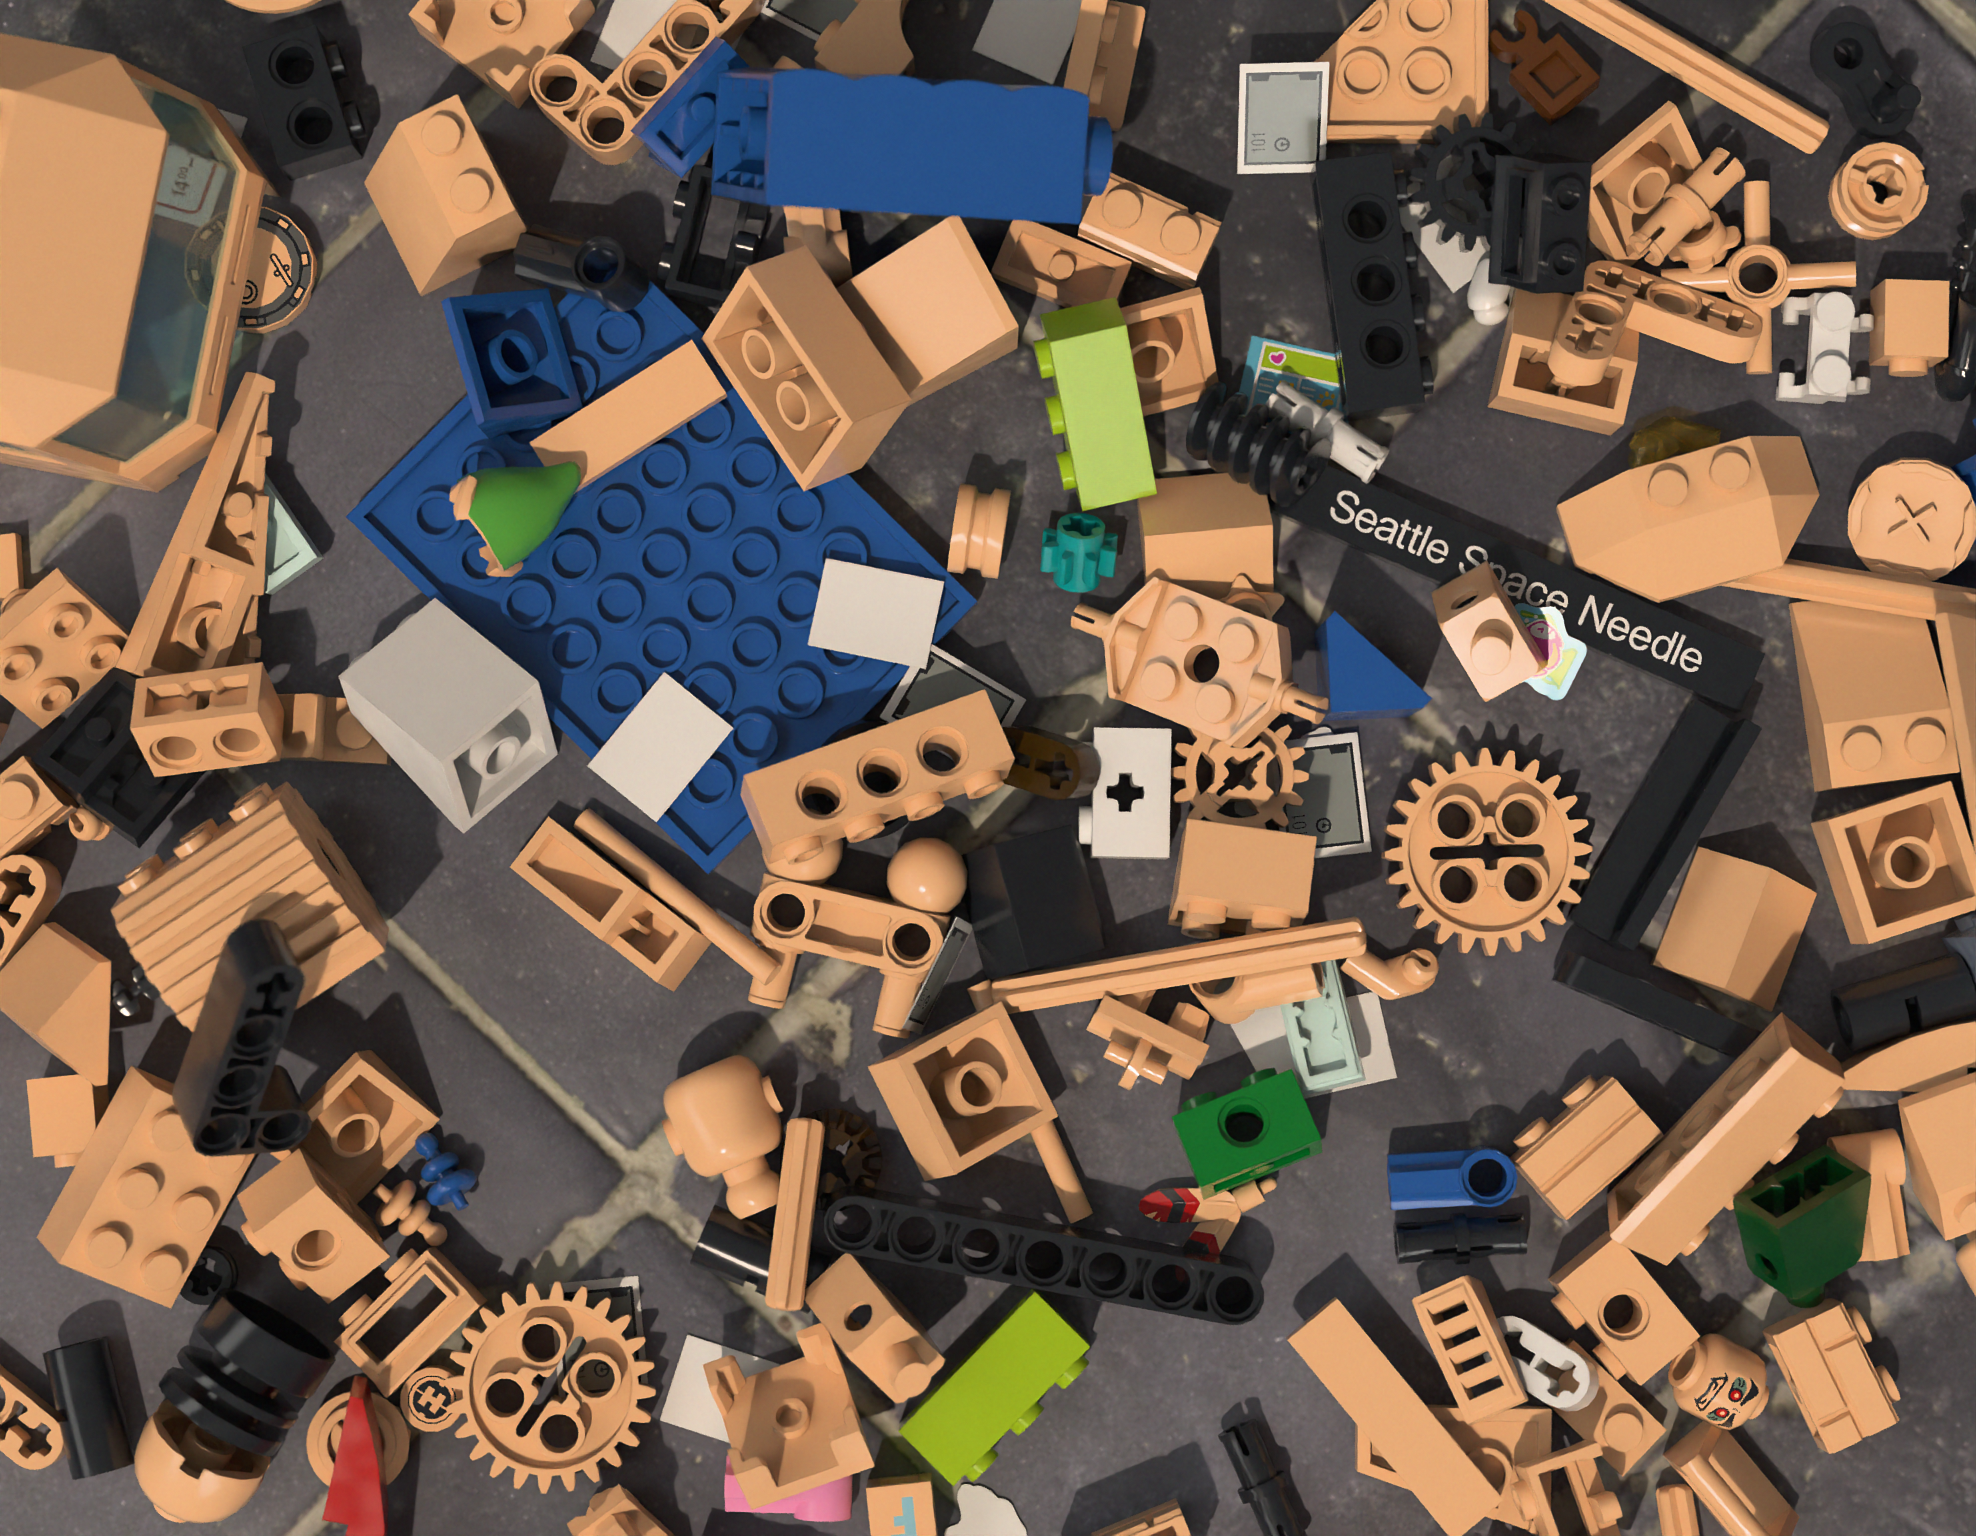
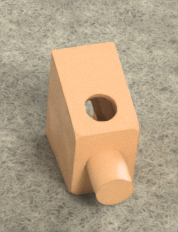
M1488 561L1483 562L1431 592L1438 624L1485 702L1539 673L1548 665ZM1473 596H1477L1472 602H1470L1466 606L1456 609V607L1465 600Z
M844 1253L805 1289V1302L842 1351L895 1403H903L909 1397L922 1393L928 1387L931 1377L943 1367L946 1359L919 1319L853 1254ZM870 1305L872 1317L863 1328L859 1321L854 1322L850 1313L858 1306Z

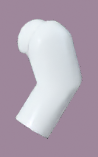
M1522 244L1519 245L1518 269H1521ZM1489 257L1478 264L1467 292L1468 307L1474 310L1475 320L1487 326L1498 324L1507 316L1508 306L1505 301L1510 291V286L1488 283Z

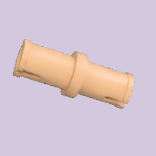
M1716 147L1706 161L1682 185L1674 184L1664 194L1665 203L1637 232H1634L1629 237L1632 248L1639 256L1649 246L1650 253L1644 259L1646 262L1659 266L1664 261V257L1692 228L1700 230L1711 219L1709 211L1737 182L1746 176L1744 167L1736 157L1725 168L1724 161L1729 157L1730 152Z

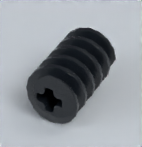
M1216 382L1209 386L1199 399L1188 425L1186 448L1189 455L1195 460H1207L1211 468L1217 472L1228 471L1230 477L1235 482L1241 484L1249 483L1252 490L1259 495L1271 494L1275 504L1281 507H1289L1300 501L1315 485L1326 468L1331 456L1332 444L1329 439L1321 438L1309 450L1308 447L1312 434L1309 428L1301 426L1287 438L1290 428L1289 417L1278 415L1267 427L1266 424L1269 417L1267 405L1263 403L1256 404L1245 415L1249 400L1246 394L1236 392L1224 404L1228 390L1226 383Z

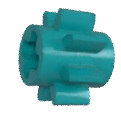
M1086 513L1067 514L1059 519L1057 530L1051 528H1044L1040 570L1041 572H1053L1054 583L1063 590L1077 593L1094 590L1100 584L1101 575L1105 577L1115 576L1118 535L1116 533H1105L1104 522L1096 516Z

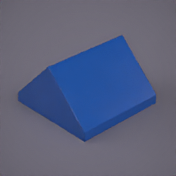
M548 288L448 297L441 301L476 424L489 439L569 416L583 409Z
M1336 611L1314 632L1318 696L1326 697L1329 701L1327 710L1318 708L1320 713L1326 714L1322 721L1409 717L1423 709L1432 699Z

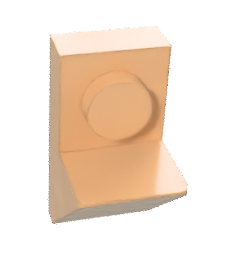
M316 693L277 694L285 711L281 759L391 765V756L351 714L346 698L326 697Z

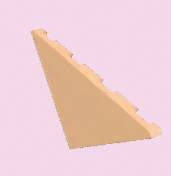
M1376 0L1319 59L1314 61L1329 62L1326 143L1436 144L1430 131L1441 124L1453 134V119L1461 114H1466L1471 126L1475 127L1479 116L1489 113L1488 0Z

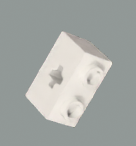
M1094 727L1092 742L1083 743L1090 746L1097 755L1100 765V777L1095 789L1091 792V806H1079V843L1090 844V858L1168 859L1170 856L1171 729ZM1119 776H1130L1131 788L1141 789L1142 798L1131 802L1129 812L1119 811L1118 801L1113 798H1107L1106 790L1116 787Z

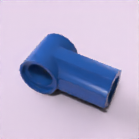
M1479 1145L1469 1149L1387 1154V1178L1391 1210L1469 1205L1494 1207L1507 1201L1516 1189L1517 1173L1514 1164L1508 1156L1492 1146ZM1486 1158L1498 1161L1503 1172L1500 1185L1488 1193L1474 1191L1470 1187L1468 1180L1469 1171L1473 1164Z

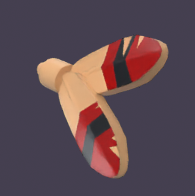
M1269 1177L1256 1184L1255 1180H1252L1231 1190L1232 1194L1229 1191H1225L1203 1200L1199 1188L1172 1187L1158 1189L1143 1197L1138 1207L1145 1216L1158 1222H1199L1182 1247L1219 1254L1238 1224L1241 1211L1244 1213L1265 1202L1263 1195L1274 1190L1277 1187V1181ZM1176 1265V1278L1179 1282H1183L1185 1270Z

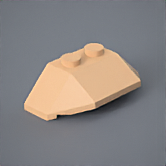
M1747 436L1624 471L1558 504L1556 510L1576 568L1590 574L1593 572L1622 588L1660 603L1780 569L1820 494L1800 436Z

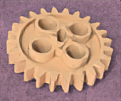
M1488 748L1478 750L1475 766L1470 767L1461 751L1452 754L1451 764L1453 773L1450 774L1437 762L1430 764L1428 770L1433 784L1428 786L1415 778L1410 780L1408 786L1417 800L1414 803L1403 800L1395 801L1392 806L1405 817L1404 823L1391 824L1384 827V832L1399 839V847L1382 852L1381 858L1399 862L1400 871L1393 873L1385 879L1386 884H1405L1408 890L1398 900L1396 906L1400 909L1416 904L1420 908V912L1412 925L1415 929H1420L1432 921L1438 924L1434 935V943L1443 944L1452 933L1458 934V951L1463 954L1470 951L1476 938H1480L1485 956H1495L1498 939L1503 937L1506 945L1512 952L1521 951V932L1526 931L1536 942H1542L1546 937L1540 921L1545 918L1556 925H1563L1566 920L1557 907L1558 903L1562 901L1578 904L1581 901L1579 895L1568 887L1570 880L1588 879L1590 877L1588 871L1574 865L1575 856L1592 852V846L1574 842L1573 836L1574 833L1589 825L1586 819L1569 820L1566 812L1578 800L1577 797L1573 795L1557 800L1553 793L1558 787L1561 777L1555 775L1544 780L1542 783L1537 781L1539 761L1536 759L1526 764L1521 771L1515 770V752L1511 750L1503 754L1498 766L1492 764ZM1512 801L1524 804L1532 814V827L1522 838L1508 833L1502 823L1503 810ZM1447 803L1461 806L1468 814V830L1459 839L1449 838L1439 829L1438 813ZM1484 835H1488L1489 844L1492 846L1540 845L1543 848V853L1540 857H1502L1491 860L1489 870L1485 869L1484 861L1480 858L1435 860L1430 856V850L1433 847H1472L1482 844ZM1514 865L1527 868L1535 881L1533 893L1522 902L1511 898L1504 886L1505 875ZM1450 867H1458L1464 870L1470 877V894L1461 903H1453L1447 900L1441 893V876Z
M561 1280L555 1281L549 1298H542L536 1284L531 1282L527 1285L526 1302L521 1304L514 1295L506 1291L502 1294L504 1313L499 1315L487 1306H483L479 1310L482 1320L487 1326L484 1331L470 1326H465L462 1330L464 1337L473 1345L472 1350H453L451 1352L450 1358L457 1364L465 1367L463 1374H455L445 1379L446 1386L463 1390V1397L448 1404L446 1407L447 1412L455 1414L466 1413L468 1419L458 1428L455 1436L456 1438H464L475 1434L479 1442L469 1457L472 1460H476L489 1452L496 1457L490 1471V1476L493 1478L498 1476L507 1466L514 1468V1488L520 1489L528 1475L533 1474L538 1475V1485L541 1493H547L552 1476L561 1475L568 1492L574 1491L576 1471L582 1469L596 1483L600 1481V1468L597 1461L604 1458L610 1464L619 1467L622 1465L623 1460L616 1448L618 1442L620 1441L637 1447L640 1443L639 1437L629 1427L631 1421L639 1423L650 1422L651 1414L636 1404L637 1399L656 1395V1387L639 1382V1375L647 1373L654 1368V1360L635 1359L633 1354L646 1342L645 1335H637L626 1339L622 1332L628 1326L632 1316L626 1313L613 1321L606 1315L612 1300L609 1296L603 1298L594 1308L587 1305L588 1286L582 1285L572 1300L564 1297V1288ZM547 1324L558 1332L560 1349L555 1355L549 1358H537L527 1351L524 1344V1335L531 1326ZM579 1336L583 1337L586 1340V1346L565 1375L561 1385L569 1394L564 1399L558 1395L552 1396L530 1431L525 1436H520L516 1432V1427L541 1389V1385L534 1380V1377L538 1373L544 1377H549L574 1339ZM591 1359H600L607 1362L615 1374L613 1385L602 1393L586 1391L578 1380V1369L584 1362ZM500 1379L516 1381L524 1393L523 1405L512 1413H503L496 1410L488 1398V1390L493 1382ZM555 1414H563L570 1417L578 1427L577 1440L565 1448L551 1446L542 1434V1424L548 1417Z

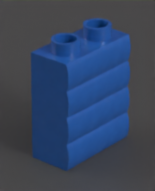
M733 68L717 73L711 195L773 206L1081 224L1082 197L1101 196L1107 187L1113 157L1112 132L1106 117L1088 115L1089 96L1062 87L991 84L970 80L915 79L899 75L833 73L815 69Z

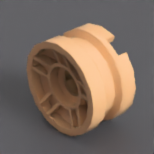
M1881 142L1865 146L1842 164L1831 180L1828 200L1833 217L1842 229L1857 238L1878 240L1891 237L1915 219L1927 201L1929 185L1925 184L1922 172L1925 168L1915 154L1901 145ZM1871 182H1880L1887 189L1888 196L1880 203L1874 201L1876 193L1873 191V186L1869 185Z
M960 483L950 543L948 572L963 574L967 568L980 570L982 577L998 579L1011 490L995 488L992 494L978 492L976 485Z

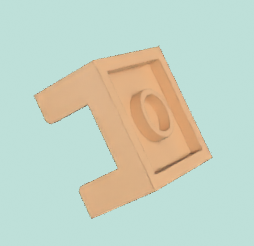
M419 0L408 15L423 37L519 109L531 94L529 78L535 64L545 56L562 54L595 13V8L591 0Z
M822 1323L807 1327L796 1333L805 1357L744 1378L733 1355L703 1364L711 1394L722 1415L731 1448L727 1449L734 1476L751 1510L875 1467L840 1354L832 1336Z

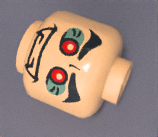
M1706 1334L1698 1338L1671 1362L1668 1378L1672 1385L1673 1397L1676 1403L1684 1411L1717 1428L1734 1429L1742 1425L1747 1419H1754L1759 1416L1767 1404L1769 1387L1766 1385L1767 1373L1765 1363L1756 1353L1722 1335Z

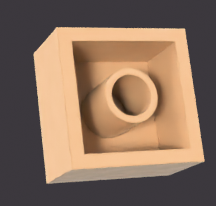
M1951 781L1928 785L1811 823L1851 945L1871 944L1976 910V854Z

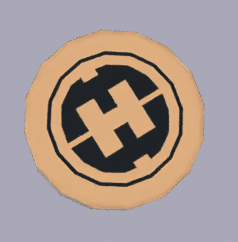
M429 1365L417 1370L405 1382L400 1393V1406L405 1418L414 1427L425 1432H436L450 1427L462 1415V1413H448L446 1408L448 1404L463 1397V1390L445 1385L447 1377L457 1374L454 1370L442 1365Z

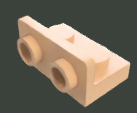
M1082 0L1063 88L1075 90L1089 96L1088 115L1106 117L1111 131H1119L1123 125L1146 11L1141 6L1112 0Z

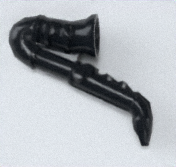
M1970 194L1964 196L1961 204V210L1966 221L1967 234L1962 241L1958 242V246H1961L1962 254L1961 258L1953 262V267L1957 271L1956 279H1952L1949 282L1952 296L1949 302L1948 357L1936 364L1934 373L1936 392L1947 402L1963 401L1976 386V197Z

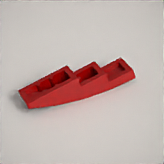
M354 1375L322 1520L348 1525L345 1536H388L389 1503L382 1438L368 1379Z

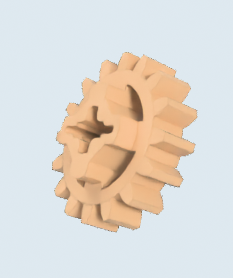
M1289 725L1278 729L1275 733L1267 726L1257 736L1260 740L1251 748L1242 749L1231 747L1221 740L1188 728L1191 736L1196 741L1193 746L1186 743L1176 744L1174 751L1186 760L1184 766L1171 768V778L1183 780L1185 787L1172 796L1174 803L1190 801L1194 807L1189 812L1188 819L1200 820L1203 817L1210 822L1266 829L1265 822L1271 820L1281 828L1289 824L1285 813L1281 809L1284 805L1292 807L1302 806L1304 800L1292 791L1293 784L1309 780V773L1294 770L1293 761L1305 754L1304 748L1294 747L1287 749L1284 741L1292 731ZM1201 754L1211 765V786L1202 794H1200L1196 782V766ZM1256 754L1260 755V759L1252 766L1253 770L1248 775V779L1253 785L1249 791L1244 786L1239 785L1232 790H1226L1221 796H1217L1216 792L1225 784L1223 781L1229 774L1228 769L1224 766L1227 760H1230L1235 765H1239L1245 760L1248 762ZM1275 756L1281 772L1280 786L1276 796L1266 785L1267 764ZM1226 802H1245L1257 814L1245 818H1234L1225 816L1217 812V810Z

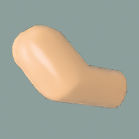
M1417 948L1410 953L1385 961L1366 949V952L1360 956L1345 958L1339 969L1383 999L1395 1000L1428 989L1435 981L1439 964L1436 956L1427 949Z

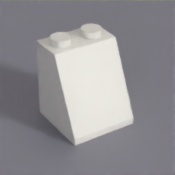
M436 598L417 613L410 614L404 618L395 631L369 652L357 656L351 662L348 669L338 676L351 714L462 833L468 831L558 755L539 681Z

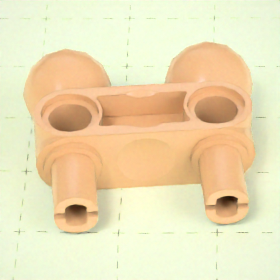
M807 808L813 814L824 815L812 808ZM920 837L905 843L893 854L887 868V887L892 898L891 900L824 884L836 873L842 860V838L824 844V851L818 856L794 865H789L786 858L768 864L762 849V857L769 872H764L759 895L754 904V917L750 936L755 937L754 942L760 945L759 948L781 965V970L773 981L766 986L753 976L748 1001L767 1007L784 1009L797 954H804L805 951L879 968V972L884 974L872 1030L889 1036L909 1038L910 1030L904 1029L902 1026L921 990L922 983L924 984L946 939L951 918L947 913L961 902L967 888L968 871L962 856L951 844L938 838ZM792 894L800 899L805 908V917L800 925L793 928L784 927L773 919L771 903L775 896ZM907 923H916L922 926L930 937L929 950L917 957H909L902 954L895 943V932L900 926Z

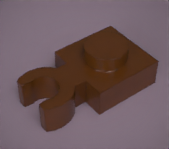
M1519 10L1514 14L1513 25L1523 35V38L1517 42H1509L1497 30H1494L1489 34V49L1498 60L1517 65L1510 71L1509 83L1551 126L1599 87L1600 76L1559 33L1543 44L1537 37L1538 27L1534 18L1529 13Z

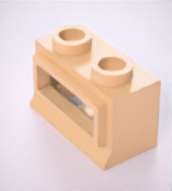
M436 1246L427 1249L421 1256L413 1248L408 1250L384 1274L392 1284L375 1301L367 1294H364L338 1319V1322L346 1330L334 1342L375 1383L386 1398L396 1392L406 1382L405 1380L449 1339L448 1337L488 1301ZM426 1274L447 1298L381 1361L360 1338Z
M1584 1440L1515 1466L1519 1481L1510 1484L1515 1506L1523 1521L1534 1520L1539 1536H1560L1539 1475L1562 1467L1565 1469L1588 1536H1621L1615 1520L1622 1517L1620 1504L1613 1492L1605 1491L1594 1458L1603 1455L1599 1442Z

